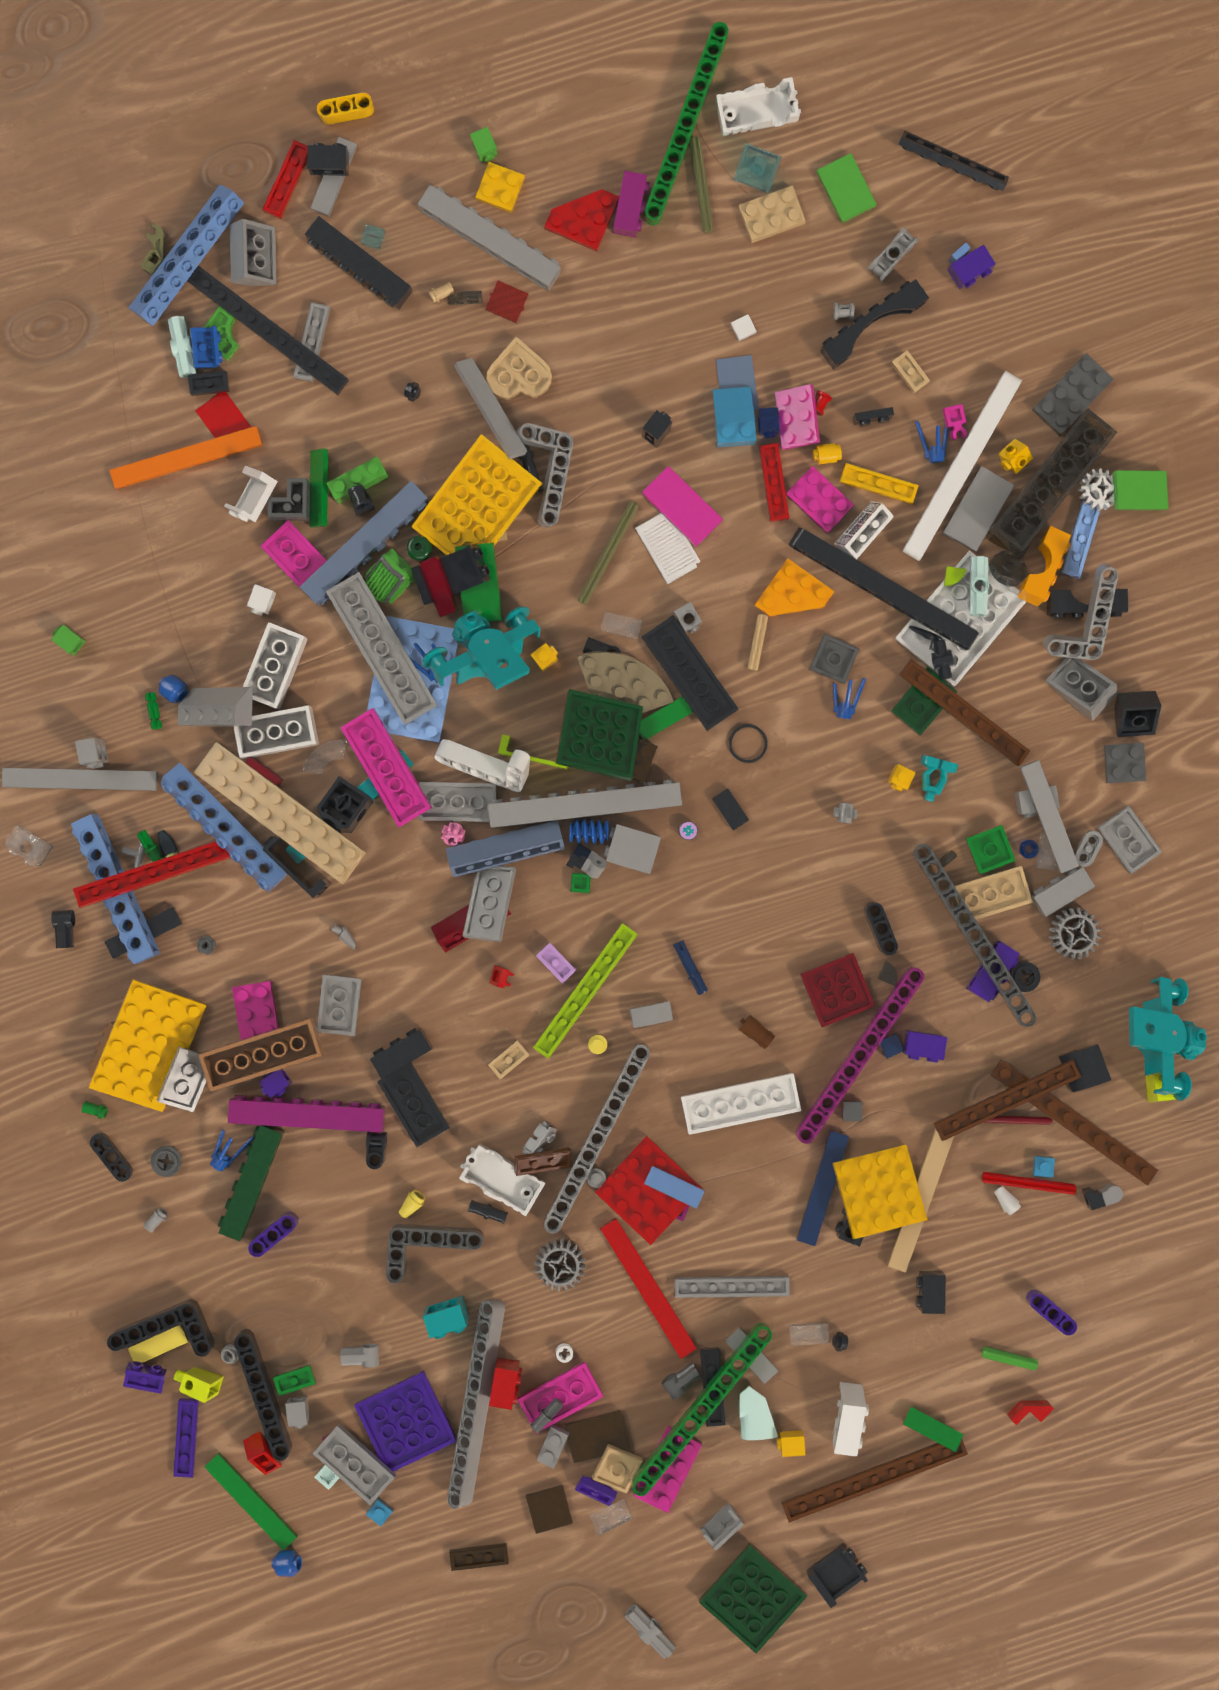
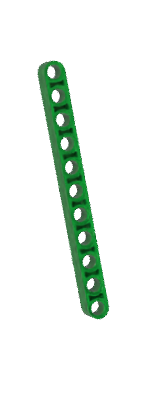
M716 22L711 28L645 209V221L651 226L658 225L662 220L690 139L692 138L724 51L729 31L728 26L724 22ZM721 32L724 35L722 37H718L715 35V33ZM715 50L717 54L711 55L708 51ZM708 68L711 71L709 73H705L702 71V69ZM702 86L704 90L698 91L695 87ZM696 104L698 107L691 109L688 105ZM689 122L691 126L685 127L682 123ZM680 139L683 140L685 143L683 145H678L675 141ZM674 157L678 162L671 163L668 159ZM668 175L672 179L670 181H665L662 179V177ZM658 193H662L665 197L663 199H658L655 195ZM656 211L659 215L651 217L649 212Z
M760 1322L753 1327L633 1476L632 1488L636 1495L644 1496L652 1489L771 1341L772 1332L766 1323ZM765 1329L767 1330V1335L759 1337L758 1332ZM750 1344L755 1345L753 1352H747L746 1347ZM738 1359L743 1361V1364L740 1367H735L733 1365L734 1362ZM724 1375L731 1376L728 1382L721 1381V1378ZM712 1390L719 1391L716 1397L709 1396V1393ZM700 1405H705L707 1407V1409L704 1412L697 1411V1408ZM688 1420L695 1422L692 1427L685 1426ZM677 1435L682 1437V1440L678 1443L672 1440ZM663 1451L670 1452V1455L666 1458L660 1456ZM651 1466L658 1468L654 1473L648 1471ZM639 1481H643L646 1483V1485L642 1488H638L636 1486V1483Z

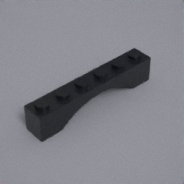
M916 279L911 283L910 281L905 282L900 287L901 290L896 294L894 292L890 293L884 298L885 302L880 305L876 303L869 309L867 315L863 316L861 314L853 321L854 324L849 328L847 325L838 331V336L835 338L829 337L822 343L823 346L820 352L833 370L850 358L857 338L869 325L890 315L912 314L926 304L929 296Z

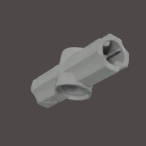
M637 1603L632 1605L624 1614L625 1618L637 1630L638 1635L645 1644H650L663 1659L668 1658L675 1650L676 1645L666 1636L662 1627L654 1618H650Z

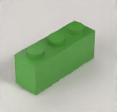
M377 456L327 482V485L336 502L340 504L350 499L348 495L350 488L363 485L367 490L388 479L389 476Z

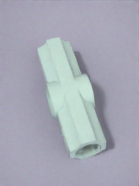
M184 316L171 317L168 319L172 338L170 340L171 350L176 358L179 376L181 378H188V375H195L197 373L196 368H193L191 338L188 335L186 320Z
M971 557L969 586L970 616H987L989 588L988 557ZM981 583L984 589L978 591L974 584Z

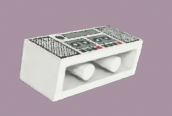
M871 501L834 545L839 550L857 559L894 516L883 503Z

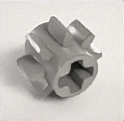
M839 803V808L834 807L833 816L838 817L837 822L852 823V819H857L858 810L853 809L854 804Z

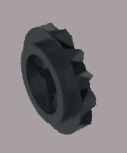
M1030 962L1018 963L1012 968L1010 973L1021 992L1033 991L1040 983V972ZM1022 971L1025 974H1032L1027 977V983L1024 980H1018L1022 976Z

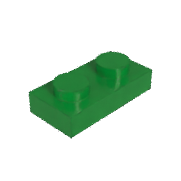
M311 1364L273 1377L278 1396L316 1384Z

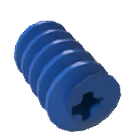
M575 818L573 824L570 821L569 841L573 842L574 837H576L578 843H580L582 838H584L585 843H588L590 838L593 844L596 843L597 839H599L600 844H603L605 839L608 842V820L605 821L604 825H602L601 820H598L596 825H594L593 819H590L589 824L586 823L585 819L579 824L578 819Z

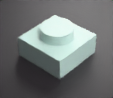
M326 1465L314 1477L328 1490L339 1479Z

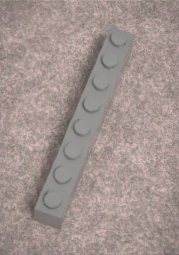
M429 185L418 203L420 212L546 291H550L561 273L560 264L555 259L544 257L539 249L528 247L523 239L519 237L517 239L514 238L507 229L503 227L498 228L487 217L482 218L472 207L466 208L461 205L462 202L453 196L450 198L440 187L436 186L434 188Z

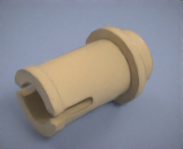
M450 282L436 289L431 288L429 292L433 303H439V300L454 294Z

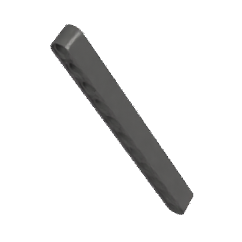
M926 844L918 845L913 851L916 862L1019 1025L1024 1027L1033 1026L1036 1022L1034 1011L934 852ZM919 848L927 850L926 858L918 856L917 851ZM930 864H934L938 868L935 875L928 872ZM944 880L947 882L948 888L946 891H941L938 888L939 881ZM950 897L958 899V905L955 908L951 907L948 903ZM961 913L968 915L969 920L966 924H962L959 921ZM973 929L979 933V937L975 941L969 937V933ZM982 946H986L989 949L987 957H982L979 953ZM994 962L1000 967L999 972L996 974L990 971V966ZM1004 979L1010 982V987L1007 990H1003L1000 986L1001 981ZM1014 996L1020 998V1004L1017 1007L1011 1004V999ZM1027 1012L1030 1014L1031 1020L1028 1023H1023L1021 1017Z

